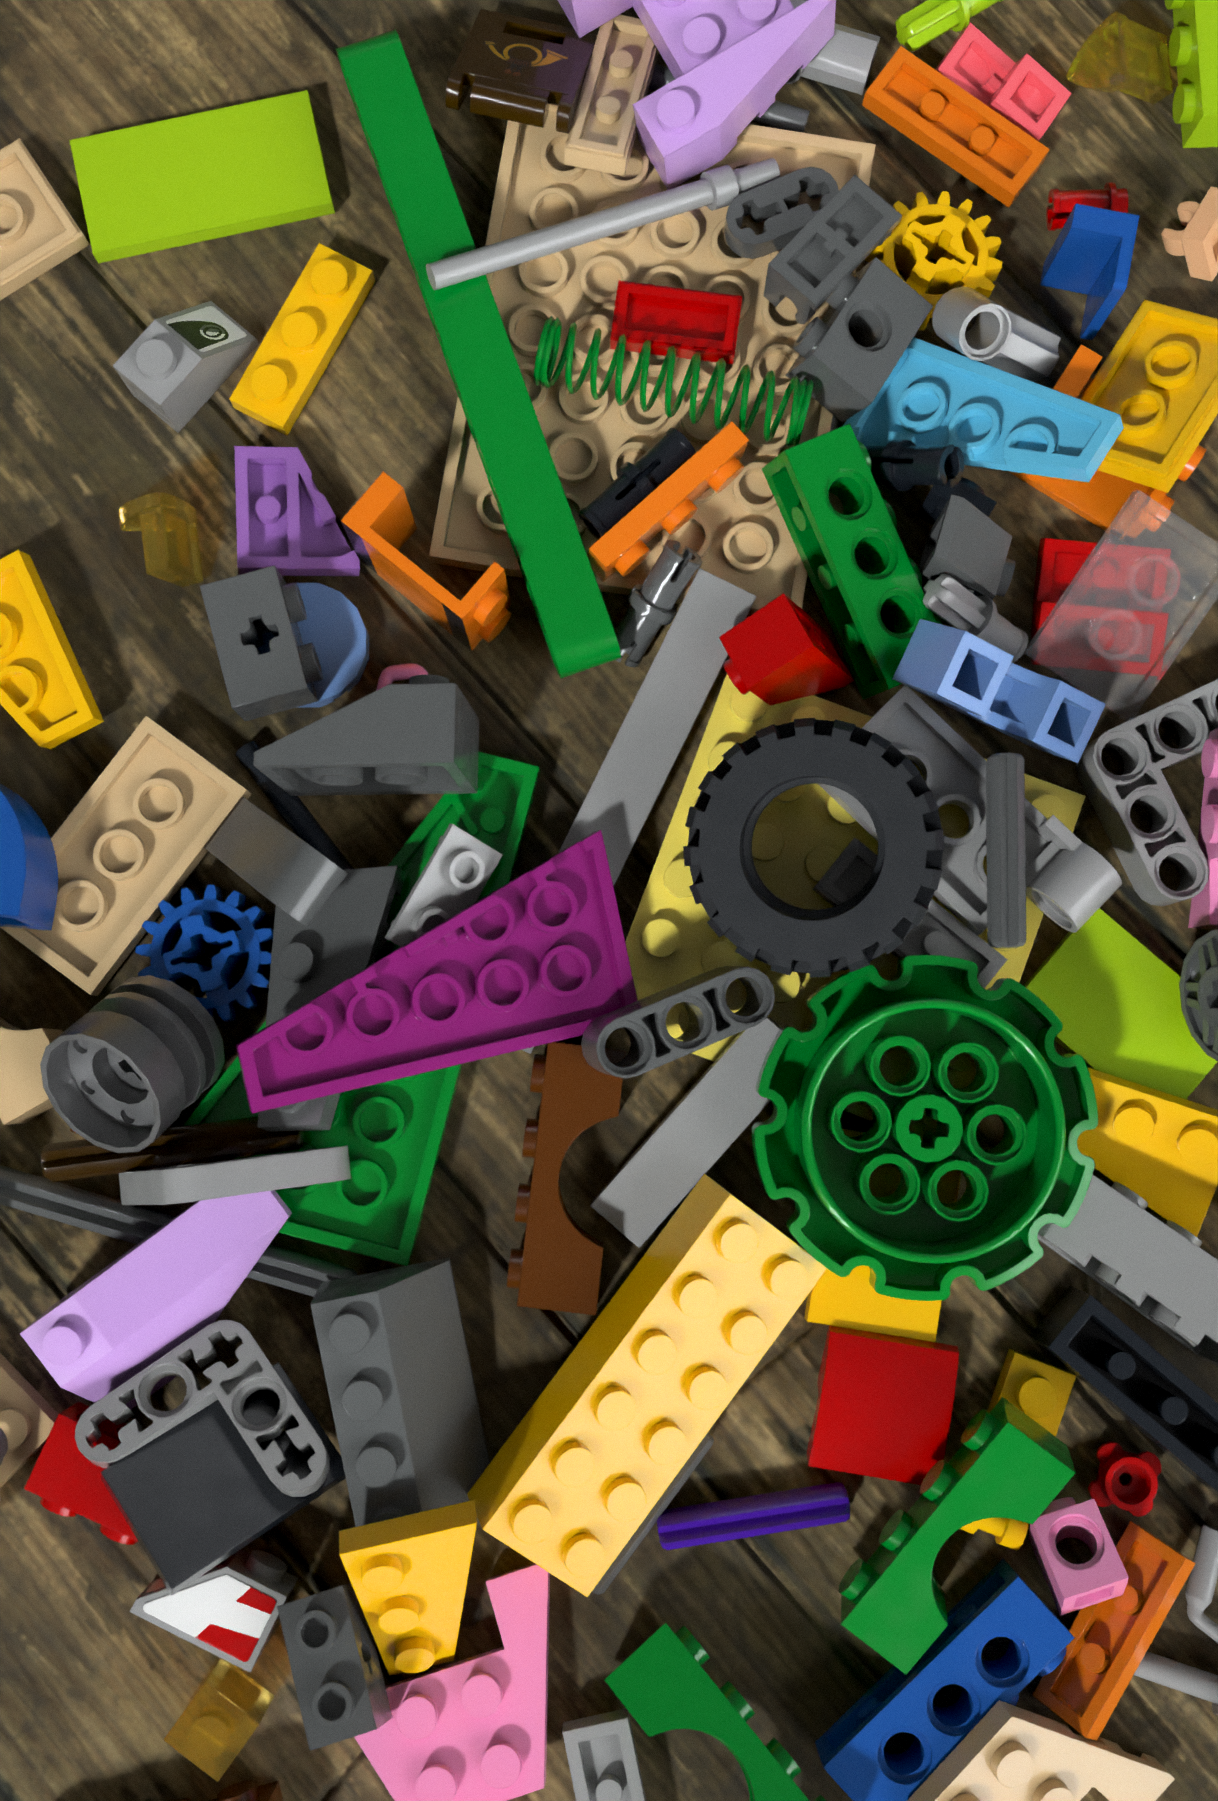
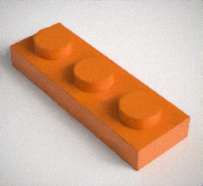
M902 46L899 47L864 95L862 106L1008 208H1010L1043 164L1050 150Z
M732 421L589 548L588 559L593 572L602 582L607 580L616 571L623 577L632 572L650 554L651 550L646 544L663 529L669 535L678 531L698 510L693 503L710 487L716 493L721 492L743 471L745 466L740 460L749 439Z
M1132 1521L1129 1522L1116 1545L1117 1552L1129 1577L1124 1594L1080 1609L1069 1629L1075 1638L1066 1646L1067 1652L1063 1661L1055 1670L1042 1677L1033 1693L1036 1699L1085 1738L1096 1741L1196 1564Z

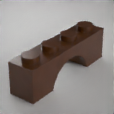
M552 1042L548 1043L547 1055L534 1054L530 1092L542 1093L539 1119L527 1118L522 1157L534 1158L531 1184L519 1183L515 1222L527 1224L524 1249H511L507 1288L519 1289L517 1306L596 1315L604 1242L585 1232L569 1214L561 1194L560 1172L568 1148L583 1131L598 1122L619 1116L623 1078L599 1072L591 1067L583 1056L581 1045ZM605 1048L606 1056L612 1064L619 1063L625 1059V1050Z

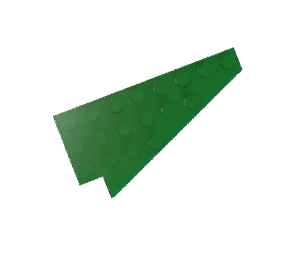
M478 751V792L444 794L388 866H398L407 873L401 895H394L387 919L389 924L397 917L436 849L440 836L444 835L450 823L502 854L477 901L511 882L540 774L538 766ZM387 939L384 951L378 950L375 962L400 948V946ZM266 1021L262 1024L258 1031L266 1027ZM238 1056L183 1126L258 1116V1112L253 1114L250 1112ZM463 1064L341 1092L330 1130L304 1131V1144L300 1149L235 1158L242 1159L348 1145L351 1179L276 1190L292 1212L278 1233L404 1266L409 1265Z

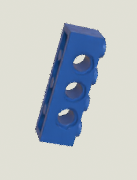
M1004 1558L947 1613L948 1626L907 1675L893 1665L815 1742L823 1768L853 1801H907L999 1700L1016 1706L1019 1700L1018 1693L1037 1675L1045 1676L1051 1673L1063 1661L1067 1652L1066 1646L1075 1637ZM995 1637L1009 1638V1647L1001 1658L994 1661L981 1659L983 1647L989 1640ZM949 1684L962 1686L961 1695L953 1705L948 1707L933 1705L935 1694L943 1686ZM908 1732L915 1735L912 1745L902 1753L892 1754L884 1750L888 1739L896 1733Z

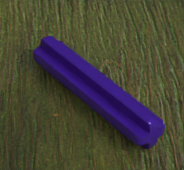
M835 1482L665 1509L657 1520V1529L662 1548L672 1550L846 1522L850 1519L851 1509L846 1488L842 1483Z

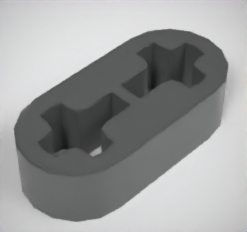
M807 167L743 192L733 199L727 210L724 229L727 245L737 255L750 259L763 257L784 248L839 191L837 182L831 174L823 169ZM807 192L811 199L821 197L819 210L812 211L807 203L798 205L800 193ZM750 215L755 223L765 221L762 234L755 235L750 227L741 229L743 217Z

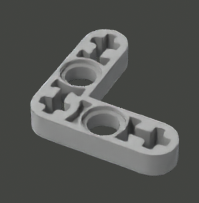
M348 1145L119 1173L121 1205L187 1203L351 1179Z
M219 1320L206 1326L95 1402L80 1416L75 1429V1441L78 1450L94 1465L106 1469L219 1400L268 1478L283 1494L291 1497H304L317 1491L325 1482L330 1468L329 1455L318 1434L251 1333L241 1323L232 1320ZM225 1339L231 1346L242 1341L243 1344L235 1351L239 1361L234 1366L227 1368L220 1361L203 1371V1374L211 1383L201 1390L198 1379L185 1363L194 1357L198 1366L203 1368L217 1357L214 1345L218 1341ZM166 1376L183 1378L187 1385L184 1401L171 1411L161 1412L154 1409L150 1401L154 1385ZM268 1389L275 1392L280 1399V1409L277 1416L265 1425L255 1426L248 1423L243 1416V1406L246 1399L258 1390ZM134 1398L138 1408L153 1422L152 1425L143 1430L142 1425L136 1419L132 1420L119 1430L118 1437L121 1443L113 1450H110L103 1443L95 1447L93 1445L101 1437L98 1425L104 1420L109 1419L117 1426L135 1415L126 1406ZM293 1420H296L299 1426L287 1430L286 1433L297 1450L303 1454L313 1449L316 1453L307 1461L312 1472L301 1480L293 1472L284 1477L281 1476L280 1472L285 1469L288 1462L275 1440L270 1443L266 1450H262L260 1447L262 1442L280 1436Z

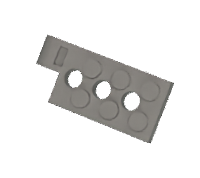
M904 685L862 729L872 733L875 732L888 740L896 749L919 767L924 781L932 791L938 808L942 805L953 804L961 807L966 812L969 819V828L966 835L957 839L944 835L942 874L938 889L935 890L933 895L976 935H979L987 928V875L983 868L984 856L987 853L986 760L917 694ZM818 784L878 841L873 820L856 798L837 787ZM1025 798L1026 896L1056 924L1067 931L1076 933L1122 885V880L1114 867L1101 854L1083 843L1054 815L1046 818Z

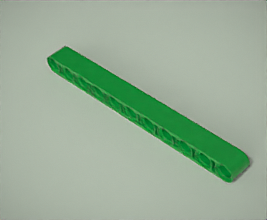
M395 29L337 48V56L350 96L560 679L619 659L621 658V652L613 625L486 275L438 290H434L429 282L426 264L474 250L476 247L399 35Z

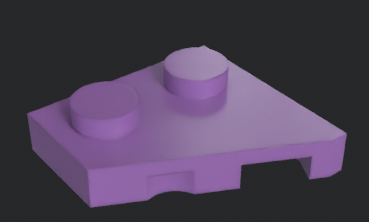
M234 446L238 575L275 565L282 576H359L360 560L355 550L351 551L335 521L336 516L326 497L317 489L312 479V472L299 448Z

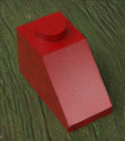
M784 593L719 637L730 657L729 660L723 663V666L732 683L741 694L746 695L752 692L770 706L843 688L854 681L827 632Z

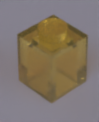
M221 1658L186 1705L164 1738V1741L218 1782L259 1726L274 1695L234 1664Z

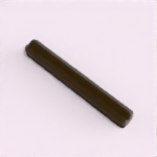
M258 1116L167 1128L153 1143L139 1152L116 1153L95 1146L86 1139L47 1144L42 1148L41 1168L45 1178L56 1182L290 1151L303 1147L304 1131L268 1132L257 1127Z

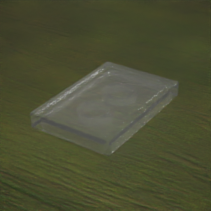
M1134 490L1032 638L1024 654L1078 690L1105 703V708L1123 720L1129 721L1133 719L1218 598V543L1142 491Z

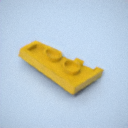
M17 550L0 559V704L38 746L52 749L104 722V719L31 556Z
M1088 1068L1096 1097L1098 1126L1095 1129L1085 1130L1079 1135L1077 1140L1079 1151L1094 1160V1168L1113 1182L1116 1181L1142 1197L1149 1204V1208L1167 1221L1175 1222L1197 1237L1218 1186V1110Z
M475 1500L339 1531V1555L389 1676L403 1672L419 1673L433 1665L454 1661L477 1526Z

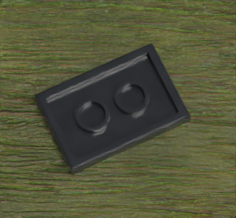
M279 1362L272 1367L318 1434L330 1458L329 1473L325 1482L317 1491L304 1497H291L283 1494L268 1478L219 1400L101 1472L102 1482L171 1596L346 1479L341 1455ZM268 1389L252 1393L246 1399L243 1406L244 1419L255 1426L271 1422L277 1416L280 1409L279 1396ZM293 1420L280 1436L262 1442L260 1447L262 1450H266L270 1443L275 1440L288 1462L285 1469L280 1472L281 1476L284 1477L293 1472L301 1480L312 1472L307 1461L316 1453L313 1449L303 1454L297 1450L286 1433L287 1430L299 1426V1423Z

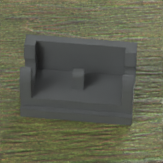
M854 175L768 264L763 296L775 307L785 297L789 298L798 311L795 314L797 323L805 324L815 314L816 309L858 265L891 235L892 230L901 222L902 215Z

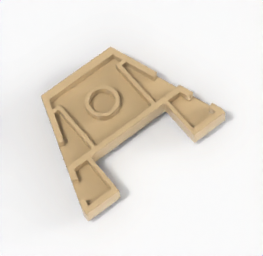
M999 1700L907 1801H1080L1093 1787L1109 1801H1156L1175 1779L1153 1756L1142 1753L1141 1757L1124 1752L1117 1743L1101 1737L1097 1741L1073 1733L1063 1723Z

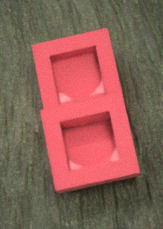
M972 23L959 34L935 69L1037 141H1040L1072 94L1028 53L1015 63Z

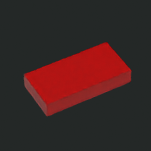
M618 280L610 349H616L619 337L625 334V351L641 353L644 342L649 340L651 343L650 354L666 356L668 349L674 346L677 358L692 359L693 354L699 352L701 361L717 362L719 359L724 358L726 364L733 365L742 296Z

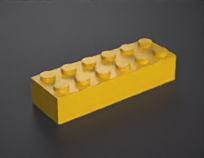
M704 1173L467 1493L470 1501L475 1500L476 1516L482 1529L588 1597L827 1268L813 1258L798 1243Z

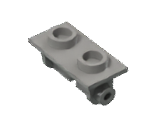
M450 823L444 835L440 836L436 849L397 917L390 923L391 927L384 938L401 947L474 904L501 859L502 854Z

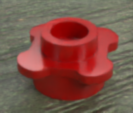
M1114 1441L1102 1444L1096 1453L1097 1459L1100 1462L1097 1478L1088 1487L1090 1498L1095 1499L1096 1504L1100 1507L1114 1504L1123 1510L1129 1511L1133 1516L1142 1517L1147 1515L1153 1508V1500L1158 1490L1157 1476L1160 1475L1162 1469L1160 1460L1150 1451H1142L1139 1454L1125 1451ZM1123 1473L1130 1475V1482L1126 1485H1122L1119 1481Z

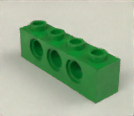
M849 423L784 450L764 466L762 471L864 700L902 684L893 680V677L920 619L938 624L942 623L923 604L922 600L925 595L922 590L920 570L916 563L906 554L896 531L897 520L891 505L882 498L871 473L869 453L863 443L857 440ZM829 492L839 497L843 504L844 514L837 512L832 507L829 501ZM855 550L861 552L867 559L869 573L862 571L857 565ZM881 607L887 610L893 619V632L889 631L881 620Z

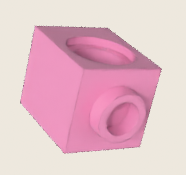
M1072 1497L1052 1501L1033 1524H1030L1028 1538L1060 1616L1123 1595L1129 1577L1095 1499L1076 1504ZM1065 1538L1080 1539L1088 1545L1093 1558L1084 1564L1070 1563L1061 1557L1057 1551L1056 1544Z

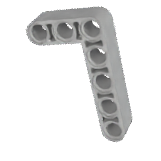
M1218 679L1106 731L1085 747L1079 762L1076 764L1079 780L1135 892L1150 905L1162 907L1193 898L1204 889L1208 882L1209 868L1206 858L1162 770L1201 753L1205 741L1209 739L1210 731L1218 728V712L1215 706L1216 696H1218ZM1160 722H1166L1177 730L1180 738L1178 749L1165 745L1160 739L1158 732ZM1104 747L1112 748L1122 757L1124 771L1121 776L1110 773L1103 766L1101 753ZM1133 803L1142 805L1150 813L1152 827L1149 833L1138 830L1131 822L1130 809ZM1162 860H1168L1179 870L1180 885L1176 891L1167 888L1160 880L1159 866Z

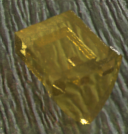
M1115 11L1084 42L1067 72V80L1089 90L1097 92L1121 91L1155 104L1173 93L1167 36L1127 19L1126 15Z
M155 492L132 499L120 507L118 510L120 530L142 532L146 574L180 587L203 582L197 533V513L193 506L173 495Z

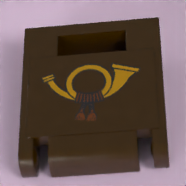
M480 9L448 78L445 98L446 108L459 111L470 86H472L470 98L471 113L543 128L549 113V103L557 104L559 106L556 112V131L569 134L598 33L590 32L579 38L574 28Z

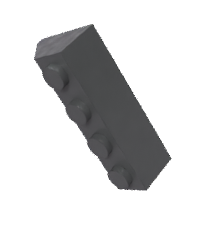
M450 1257L321 1282L310 1305L355 1526H363L470 1501L467 1493L490 1464V1458ZM477 1518V1526H479L480 1522Z

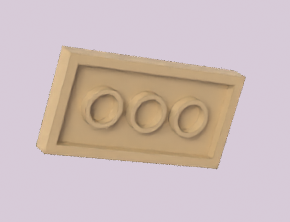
M145 716L51 838L58 867V895L52 930L1 926L0 928L88 994L98 996L147 932L142 927L144 921L154 922L161 913L158 903L162 900L170 902L208 852L205 849L206 845L243 797L248 799L252 793L156 722Z

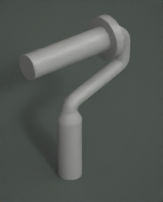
M1203 1524L1193 1560L1196 1564L1189 1575L1185 1590L1187 1614L1189 1620L1196 1627L1218 1643V1624L1203 1613L1212 1602L1218 1579V1528ZM1148 1651L1146 1652L1134 1673L1135 1676L1212 1702L1213 1713L1218 1715V1675Z

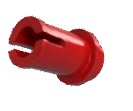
M1107 182L1104 185V189H1051L1047 201L1048 203H1053V207H1047L1046 223L1048 231L1062 229L1075 204L1128 213V191L1126 188H1117L1114 182Z

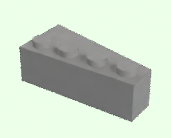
M1092 1175L1086 1196L1071 1224L1066 1228H1061L1053 1223L1045 1224L1038 1232V1240L1200 1358L1218 1366V1260L1200 1248L1202 1245L1201 1240L1170 1220L1164 1224L1145 1211L1149 1204L1138 1194L1116 1181L1110 1187Z

